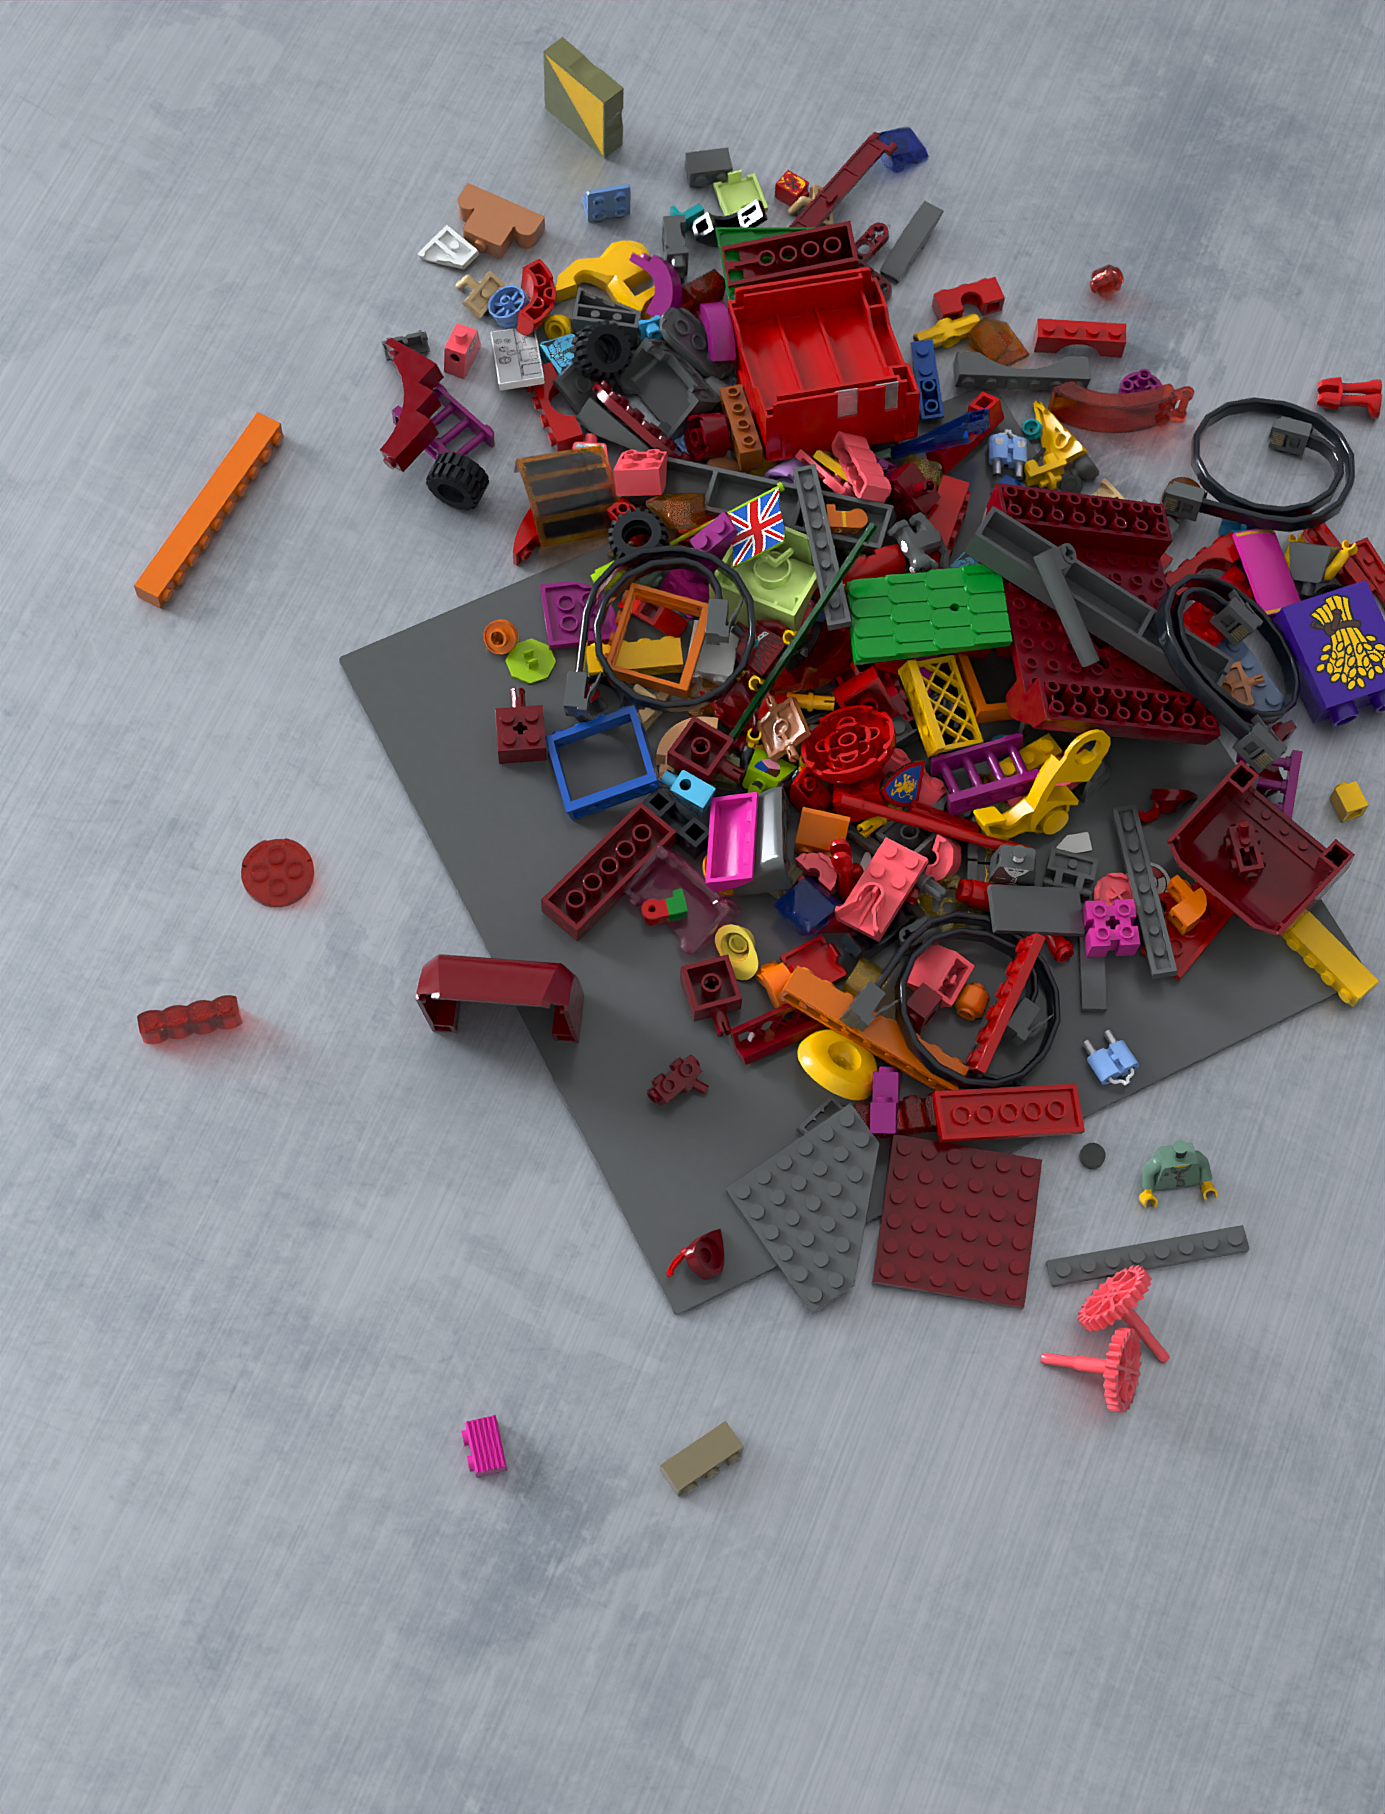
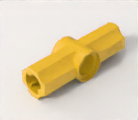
M974 313L955 320L944 318L938 321L934 327L914 333L913 340L915 342L933 339L934 348L939 346L950 348L955 346L960 339L981 333L982 327L978 315Z

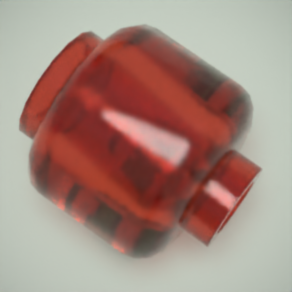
M1108 264L1092 272L1089 285L1093 293L1106 297L1121 289L1124 277L1118 267Z

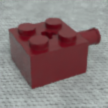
M914 462L889 469L884 474L891 485V493L886 498L884 504L894 506L898 521L903 519L907 521L919 512L925 515L941 498L936 491V482L931 483L934 481L933 479H926Z
M516 688L510 690L511 707L495 708L499 764L546 761L543 705L526 706L525 689L519 688V697H517Z
M695 716L691 718L667 752V765L679 772L685 770L709 785L717 774L720 773L737 784L745 774L744 769L728 761L733 753L734 739Z
M729 955L681 966L680 979L693 1021L711 1017L717 1031V1036L723 1037L724 1031L726 1036L729 1035L732 1028L726 1013L740 1010L742 1006V996Z

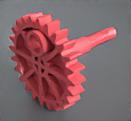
M1132 1265L1129 1269L1124 1268L1120 1272H1116L1113 1278L1108 1277L1106 1283L1099 1284L1100 1288L1092 1291L1093 1295L1085 1299L1087 1302L1081 1305L1082 1309L1078 1311L1079 1316L1077 1318L1083 1327L1090 1332L1093 1330L1097 1332L1100 1328L1104 1330L1108 1324L1112 1326L1115 1320L1122 1319L1129 1328H1135L1138 1331L1137 1335L1140 1336V1339H1142L1150 1351L1160 1362L1165 1363L1170 1358L1169 1354L1149 1331L1150 1328L1132 1308L1138 1306L1137 1301L1144 1299L1143 1294L1149 1291L1148 1287L1152 1284L1150 1282L1152 1278L1139 1265L1136 1267Z
M1119 1327L1118 1330H1115V1336L1112 1335V1343H1109V1353H1106L1107 1359L1080 1355L1073 1357L1042 1353L1041 1363L1103 1375L1105 1378L1103 1388H1106L1104 1397H1106L1105 1404L1108 1405V1409H1111L1113 1412H1127V1409H1130V1403L1133 1404V1395L1136 1396V1386H1139L1138 1377L1141 1375L1139 1367L1142 1365V1362H1140L1142 1352H1139L1141 1343H1139L1140 1336L1137 1335L1138 1331L1135 1328Z

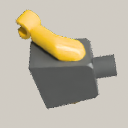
M1290 534L1288 536L1290 544L1287 546L1284 557L1292 579L1302 581L1301 595L1314 596L1316 583H1329L1343 567L1349 556L1357 553L1358 548L1356 543H1353V546L1348 548V540L1342 542L1343 550H1340V547L1305 543L1302 534H1299L1297 539L1293 534Z

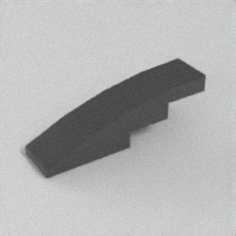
M924 201L893 246L880 268V273L900 282L908 266L912 265L920 249L924 248L944 210Z

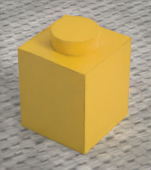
M1357 781L1349 784L1347 782L1338 784L1334 787V791L1329 798L1341 822L1362 816L1369 806Z

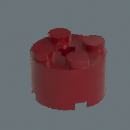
M714 412L690 415L687 418L686 423H689L688 430H684V441L689 455L695 456V461L721 458L727 454L728 450L732 449L733 440L729 436L728 417L726 414Z

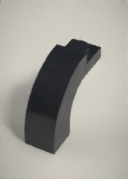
M904 902L880 942L858 931L846 933L840 941L845 945V950L851 956L863 962L892 944L899 937L900 930L914 923L918 917Z

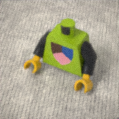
M752 728L749 729L746 736L747 746L744 745L739 758V767L745 770L742 786L748 789V793L758 792V794L773 787L783 786L786 794H790L791 784L803 767H807L803 763L802 755L799 758L800 767L798 770L797 766L782 759L774 762L769 759L766 751L758 747L754 749V746L760 742L761 731L758 738H752L750 736Z

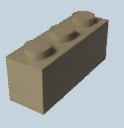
M724 1421L661 1464L660 1471L677 1496L682 1493L688 1495L699 1487L697 1485L698 1482L704 1478L708 1481L719 1474L720 1467L726 1463L730 1466L742 1457L740 1454L743 1452L744 1446L728 1423Z

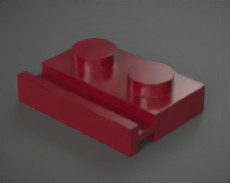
M888 672L881 675L880 678L890 699L903 716L905 722L908 723L913 720L914 716L906 703L909 699L897 677L892 679Z

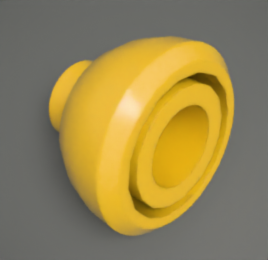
M561 314L548 317L544 323L547 337L552 340L573 334L571 318Z

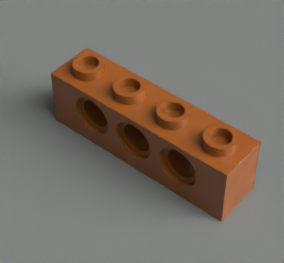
M742 384L719 388L720 408L722 414H726L728 417L729 436L733 440V449L740 471L745 472L763 468V450Z

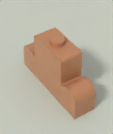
M470 183L466 184L457 199L459 217L462 221L466 222L463 226V238L479 252H485L498 259L504 256L514 240H516L520 247L531 248L538 242L545 231L544 216Z

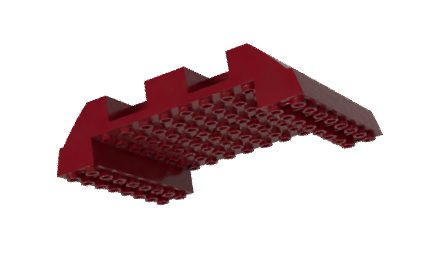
M996 483L986 505V515L994 506L1057 547L1065 543L1071 544L1075 549L1077 560L1154 609H1158L1162 595L1168 590L1160 558L1173 542L1164 504ZM1002 577L1012 643L1010 646L997 647L996 652L997 656L1013 658L1017 675L1016 682L1005 695L1009 716L1018 721L1032 724L1034 729L1075 733L1099 729L1103 730L1108 736L1207 745L1221 736L1217 718L1191 693L1181 691L1089 631L1088 633L1092 642L1095 643L1093 645L1100 660L1089 666L1082 667L1057 611Z

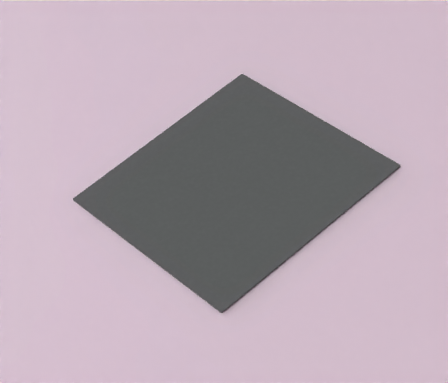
M974 388L943 401L944 418L922 421L919 412L918 437L915 439L899 441L898 445L886 443L869 445V450H872L873 453L891 447L892 460H888V462L896 467L914 462L926 479L931 478L934 480L931 483L936 482V491H938L942 477L945 474L929 467L924 446L938 433L946 437L956 434L965 422L968 405L982 392L1000 399L1005 419L946 474V476L969 482L968 492L972 493L966 516L962 520L959 536L956 537L952 555H950L949 566L964 553V550L981 525L986 505L991 496L990 492L996 483L1005 474L1015 479V469L1008 468L1006 464L1001 467L1000 477L993 476V465L989 464V437L993 434L1004 433L1005 429L1011 430L1012 434L1027 439V461L1032 460L1037 454L996 388ZM1040 458L1036 461L1039 467L1044 465ZM1025 475V476L1023 477V479L1020 481V482L1023 483L1024 485H1025L1026 475ZM818 476L821 490L835 493ZM930 510L925 514V517H926L927 519H928ZM679 513L663 520L669 540L672 541L677 538L679 526L694 521L698 517ZM907 520L912 531L914 533L918 532V529L913 528L909 520ZM608 543L345 654L339 658V662L490 957L562 963L580 980L584 992V1003L579 1043L554 1041L552 1035L554 1004H550V1008L516 1005L672 1311L674 1314L679 1315L778 1267L726 1191V1188L802 1137L796 1131L797 1127L831 1094L844 1106L851 1103L869 1129L870 1102H873V1094L865 1100H849L830 1092L818 1084L804 1070L798 1059L799 1045L807 1037L745 1065L735 1052L731 1034L726 1036L724 1031V1036L718 1037L711 1017L693 1021L680 979L681 966L719 957L720 953L715 944V935L718 929L724 925H739L748 929L753 934L755 951L759 961L758 968L774 960L780 964V956L823 935L827 941L826 944H834L840 952L841 957H839L838 962L847 973L846 978L834 983L836 989L855 997L869 981L875 983L897 949L895 947V940L880 953L860 962L845 950V945L840 941L846 933L818 934L800 920L797 888L786 901L781 897L779 899L773 897L769 892L743 896L712 892L705 883L706 878L703 873V861L708 854V847L694 859L675 844L578 942L541 911V899L640 802H643L650 794L573 821L566 813L547 742L546 761L499 764L495 708L511 707V689L516 688L517 697H519V688L525 689L526 706L543 705L545 737L551 735L556 730L571 728L579 722L575 717L566 716L563 706L568 671H576L579 647L552 650L556 664L549 678L529 685L512 678L506 664V658L510 652L495 654L486 647L484 631L489 623L498 619H505L516 627L518 643L532 638L548 645L540 584L571 581L584 583L592 588L594 582L590 575L595 573L594 570L613 560L616 561V559L607 555L608 551L611 550ZM905 555L906 567L904 574H908L910 561ZM848 556L837 558L839 569ZM672 570L662 571L661 576L663 577V580L655 589L661 590L660 587L663 581L665 580L667 574ZM702 581L709 587V583ZM631 583L611 603L615 617L618 610L623 611L618 605L622 600L625 590L629 589ZM603 589L599 594L605 595L610 589L606 591ZM673 610L689 621L680 637L684 670L694 620L699 621L700 617L694 616L689 619L683 612ZM631 615L623 640L627 642H637L643 638L660 640L666 635ZM817 620L812 627L811 639L797 648L785 666L797 685L796 694L808 695L809 692L813 693L807 679L827 668L830 669L825 658L845 645L853 657L851 642L847 644L829 642L822 635L820 621ZM787 645L783 647L777 657L787 649ZM996 648L991 649L986 659L968 657L986 704L1007 702L1005 695L1017 680L1013 658L997 656ZM736 657V662H735L734 670L737 668V662H738L737 657ZM586 658V660H585L584 672H587V675H588L587 658ZM875 663L859 664L858 666L863 672L874 666ZM948 663L940 665L939 670L949 676L951 670ZM766 670V672L763 674V676H762V677L759 676V678H762V679L766 680L765 677H766L767 670ZM682 673L650 676L679 684ZM935 675L934 684L943 689L946 681ZM834 677L837 686H840L838 681ZM691 683L687 699H695L700 696V691L707 693L717 687L706 683ZM758 683V690L762 686L760 683ZM599 684L597 690L602 696L607 709L594 716H591L588 711V716L583 715L587 719L593 720L601 714H610L618 711L620 708L617 694L613 689L604 684ZM949 684L946 690L958 692L957 688ZM643 687V688H645L646 690H648V691H649L650 693H652V694H654L655 692H657V693L660 692V691H657V690H653V689H650V688ZM623 695V706L635 705L628 703V698ZM671 695V701L687 700L685 698ZM710 704L698 710L662 712L646 731L655 765L657 749L665 733L677 723L693 716L715 717L714 709ZM635 705L638 711L640 709L644 710L646 708L643 706ZM961 708L960 717L965 719V711ZM817 710L803 716L808 718L826 710ZM1013 719L977 724L983 743H986L999 734H1017L1021 721ZM632 721L558 748L572 801L647 775ZM718 721L717 730L727 735V728ZM964 728L961 735L968 740H974L972 732ZM758 730L757 733H751L752 738H758ZM1109 736L1111 744L1103 759L1112 767L1110 780L1084 804L1079 801L1078 805H1070L1068 822L1055 834L1024 832L1009 839V841L1027 845L1029 848L1036 850L1035 886L1042 887L1044 877L1050 879L1055 877V874L1046 872L1052 847L1056 848L1067 835L1088 832L1092 850L1077 854L1097 858L1099 862L1093 884L1083 883V887L1092 889L1090 898L1080 896L1082 909L1085 901H1093V891L1100 879L1110 873L1126 874L1112 808L1136 804L1137 810L1145 813L1153 809L1155 800H1150L1152 789H1181L1197 794V799H1189L1176 812H1161L1157 819L1148 822L1140 820L1150 862L1161 866L1167 872L1170 879L1178 874L1192 888L1197 881L1177 865L1167 839L1236 766L1219 738L1207 745ZM921 737L916 742L902 749L913 763L925 760L924 768L930 777L940 779L948 789L946 795L950 794L943 775H931V758L934 757L928 758ZM760 739L757 745H764L762 739ZM1096 740L1089 741L1087 744L1093 748ZM733 750L732 754H735L737 758H740L738 754L739 750ZM987 761L974 764L978 773L989 776L990 766ZM656 765L657 772L659 775L660 765ZM965 767L951 771L959 789L971 788V780ZM674 769V773L679 776L681 772ZM744 778L740 779V782L737 784L736 792L716 789L714 797L748 793V789L742 786ZM661 782L662 790L669 795L671 788L663 787ZM1078 785L1071 790L1074 795L1078 790ZM686 786L681 787L682 790H688V789H689V788L686 787ZM789 800L791 817L787 821V855L789 861L795 864V858L800 856L798 853H794L801 813ZM676 801L678 811L686 819L691 820L695 817L709 828L711 803L703 816L700 817ZM860 820V821L851 822V823H853V824H855V825L857 826L858 824H861L862 822H861V820ZM871 833L870 836H872L878 841L876 835L874 833ZM847 837L846 841L850 845L853 862L860 864L865 852L868 851ZM952 838L960 845L962 857L957 873L949 880L937 882L947 889V897L943 901H937L928 893L920 891L915 905L907 904L917 915L918 919L916 921L926 915L931 914L933 917H938L955 911L984 914L991 917L990 912L965 905L955 898L958 882L966 877L967 842ZM937 855L928 864H934L937 860ZM815 876L809 877V878L812 879L814 882H816V884L819 886L818 878H817V877H815ZM1062 877V882L1075 885L1076 880ZM837 883L833 897L837 900V904L842 906L845 901L839 896ZM682 888L688 909V918L658 925H648L643 921L641 907L646 900L656 899L659 901L673 897V890ZM1320 899L1309 912L1360 961L1322 899ZM1161 905L1162 911H1163V913H1164V912H1165V908ZM1235 913L1180 981L1172 976L1152 979L1148 959L1140 953L1144 943L1136 914V919L1132 925L1138 926L1140 946L1136 954L1115 956L1114 950L1108 951L1105 957L1106 1012L1081 1011L1078 937L1064 936L1073 944L1074 955L1062 963H1058L1057 960L1052 958L1047 943L1044 941L1039 954L1047 961L1059 989L1061 1022L1051 1049L1045 1058L1021 1081L1026 1082V1086L1077 1084L1082 1117L1084 1118L1338 994V992L1332 986L1324 983L1321 975L1314 968H1310L1304 962L1303 957L1287 945L1286 940L1282 936L1254 930ZM957 923L939 926L942 932L959 927L986 930L980 926ZM1021 934L1024 938L1030 936L1026 934ZM954 939L938 945L956 951L975 965L965 984H972V982L982 984L990 996V1001L984 1015L972 1021L960 1017L954 1004L952 1007L939 1008L937 1016L921 1033L920 1037L928 1044L937 1045L942 1049V1052L950 1057L960 1059L965 1066H968L965 1064L966 1058L970 1051H974L977 1046L976 1036L981 1028H985L988 1021L985 1019L986 1013L991 1005H995L998 997H995L996 991L1001 983H1005L1008 976L1005 974V971L1013 960L1010 956L983 942ZM910 955L902 957L882 986L881 990L886 994L875 1008L877 1011L895 1001L894 987L904 962ZM755 975L748 980L736 979L742 996V1006L740 1010L726 1013L732 1029L775 1009L771 1004L766 988L756 980ZM1039 977V993L1034 1004L1041 1009L1027 1030L1048 1018L1047 995ZM1026 983L1017 1003L1026 997ZM906 985L908 1001L915 991ZM895 1004L881 1015L896 1021ZM794 1011L786 1013L783 1019L791 1018ZM1048 1020L1034 1032H1030L1026 1040L1019 1046H1016L1014 1043L1011 1044L1009 1041L1005 1043L1000 1039L986 1072L1003 1077L1019 1072L1039 1050L1048 1026ZM772 1022L764 1023L761 1030L768 1029ZM1107 1030H1111L1118 1041L1123 1040L1139 1063V1067L1129 1079L1130 1084L1126 1086L1122 1083L1102 1085L1087 1062L1089 1054L1082 1045L1084 1041L1090 1040L1096 1051L1102 1048L1107 1049L1110 1044L1103 1035ZM747 1031L738 1035L739 1041L748 1038L751 1032ZM690 1054L699 1061V1067L703 1071L697 1079L709 1085L707 1092L702 1094L693 1088L687 1093L682 1090L664 1105L659 1106L653 1103L647 1096V1090L653 1086L651 1081L660 1073L665 1075L671 1070L669 1065L677 1058L681 1057L684 1059ZM873 1054L878 1072L879 1067H894ZM902 1072V1085L898 1106V1132L896 1135L939 1142L932 1099L934 1090ZM968 1072L965 1075L966 1077L976 1078V1075ZM1126 1075V1076H1124V1077L1119 1076V1077L1117 1078V1080L1121 1079V1080L1126 1081V1077H1127L1128 1075ZM872 1133L880 1143L866 1223L881 1217L892 1136L895 1133ZM1045 1136L943 1143L1010 1154ZM721 1229L724 1247V1267L719 1275L709 1280L700 1278L689 1268L686 1258H683L675 1268L672 1277L666 1275L671 1262L683 1248L688 1247L696 1238L710 1231Z

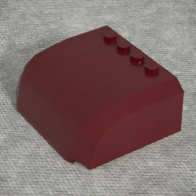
M1240 760L1167 839V842L1177 865L1252 929L1272 935L1284 936L1297 925L1350 868L1355 854L1337 839L1328 848L1323 846L1256 790L1259 775ZM1241 820L1253 823L1254 830H1258L1260 835V844L1258 846L1260 853L1263 852L1266 858V867H1264L1262 874H1259V878L1252 881H1245L1244 877L1237 879L1236 872H1231L1229 859L1232 858L1230 850H1225L1223 836H1226L1228 827ZM1247 862L1243 863L1244 867L1250 866Z
M438 954L422 968L415 1000L432 1031L457 1033L461 1001L550 1008V1004H554L555 1011L552 1028L554 1041L579 1043L584 992L578 977L562 963Z

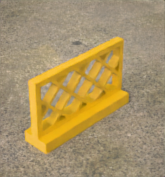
M954 655L916 661V659L908 660L898 669L928 758L937 756L942 752L972 747L983 743ZM948 663L951 670L949 676L939 670L941 664ZM924 667L932 672L929 680L921 675L919 668ZM935 675L946 681L943 689L932 682ZM949 684L957 688L959 693L957 698L946 691ZM928 688L940 694L936 702L929 698ZM943 697L954 703L951 710L940 705ZM957 706L964 709L965 719L954 714ZM936 710L947 716L944 724L936 719ZM950 719L961 725L958 733L947 726ZM964 728L972 732L974 740H968L961 735ZM944 732L955 738L952 744L945 745L942 737Z

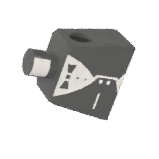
M1001 845L990 859L988 881L1020 886H1035L1036 850L1022 845Z

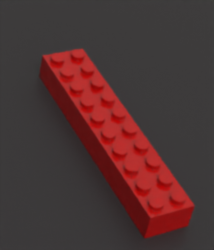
M943 475L937 491L941 498L931 508L928 520L941 533L943 542L948 548L950 555H952L955 540L959 536L962 520L966 516L972 493L968 492L969 482ZM938 552L927 554L939 565L931 570L941 569L939 564L941 554ZM914 658L876 662L874 668L879 676L888 672L892 679L897 677L904 690L898 669L908 660H914Z

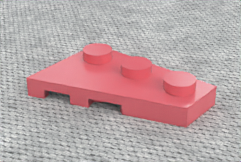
M799 450L795 457L807 465L815 464L818 476L835 493L858 498L853 491V485L805 451Z

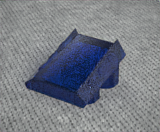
M908 126L878 133L880 135L879 141L888 146L893 142L898 146V149L892 156L883 153L880 157L885 167L893 172L903 171L906 163L918 164L924 158L929 157L924 145Z
M808 876L778 899L773 906L783 918L789 919L795 924V930L799 935L809 936L816 934L836 916V906L840 907L843 904Z

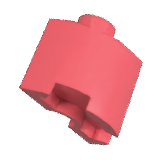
M937 834L932 849L937 855V860L934 864L927 865L925 874L933 876L936 882L951 879L957 873L961 865L962 855L961 847L954 839Z
M820 852L819 854L803 853L795 858V866L804 871V876L807 878L811 876L817 877L819 889L825 894L829 893L833 896L837 886V873L833 869L831 859Z

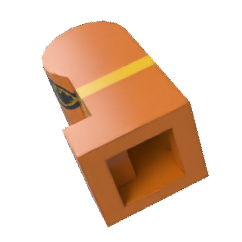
M834 504L825 505L832 534H857L868 522L867 514L862 509L836 511Z

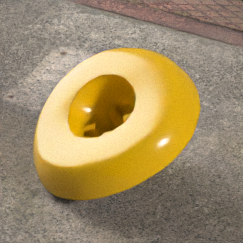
M832 1029L817 1031L800 1043L798 1059L802 1067L825 1089L843 1098L856 1101L865 1100L873 1094V1072H878V1068L872 1053Z

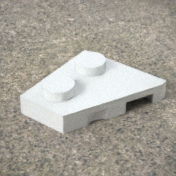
M448 225L418 253V257L421 260L463 270L479 255L476 248Z

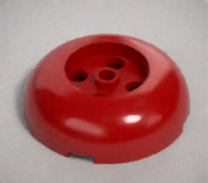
M866 705L849 706L835 710L819 719L820 724L812 731L809 730L811 735L803 740L801 745L803 760L812 774L829 783L852 784L875 775L888 763L896 746V730L892 719L886 712L883 711L881 713L874 710L872 706Z

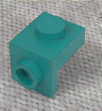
M698 203L681 213L673 205L670 207V216L685 214L686 233L692 229L691 223L704 215V208Z

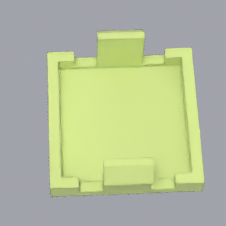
M742 170L727 173L728 181L726 183L721 181L713 183V188L724 216L738 212L756 199L763 203L765 212L768 211L767 203L755 173L742 178Z

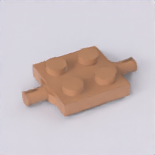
M1238 661L1232 664L1221 688L1240 703L1254 707L1252 686L1265 683L1262 673L1248 678L1243 671L1241 662Z
M768 696L769 698H766L769 711L757 722V729L759 733L760 731L762 733L761 739L768 757L776 762L787 753L789 761L796 762L799 760L796 746L811 735L797 699L792 696L780 704H777L775 696Z

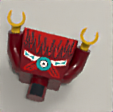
M756 620V642L747 671L744 674L749 681L750 689L756 692L759 691L757 689L758 682L761 685L765 682L764 679L759 678V675L763 676L785 644L789 645L792 641V636L797 634V631H792L780 620ZM738 621L730 632L741 640L735 648L737 652L736 657L740 665L748 640L749 628Z

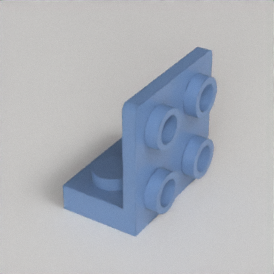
M630 184L587 191L586 195H582L587 220L600 221L606 218L622 217L630 214Z

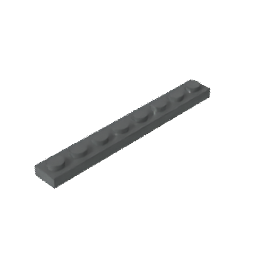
M812 464L793 468V476L820 596H822L839 571V565L816 465ZM842 582L824 607L828 631L852 626Z
M1133 804L1112 808L1115 828L1134 899L1152 979L1177 975V967L1137 806Z
M1240 1225L1047 1260L1046 1266L1051 1286L1057 1287L1112 1277L1116 1272H1120L1124 1268L1129 1269L1132 1265L1134 1267L1139 1265L1145 1270L1244 1253L1248 1252L1250 1248L1244 1226Z

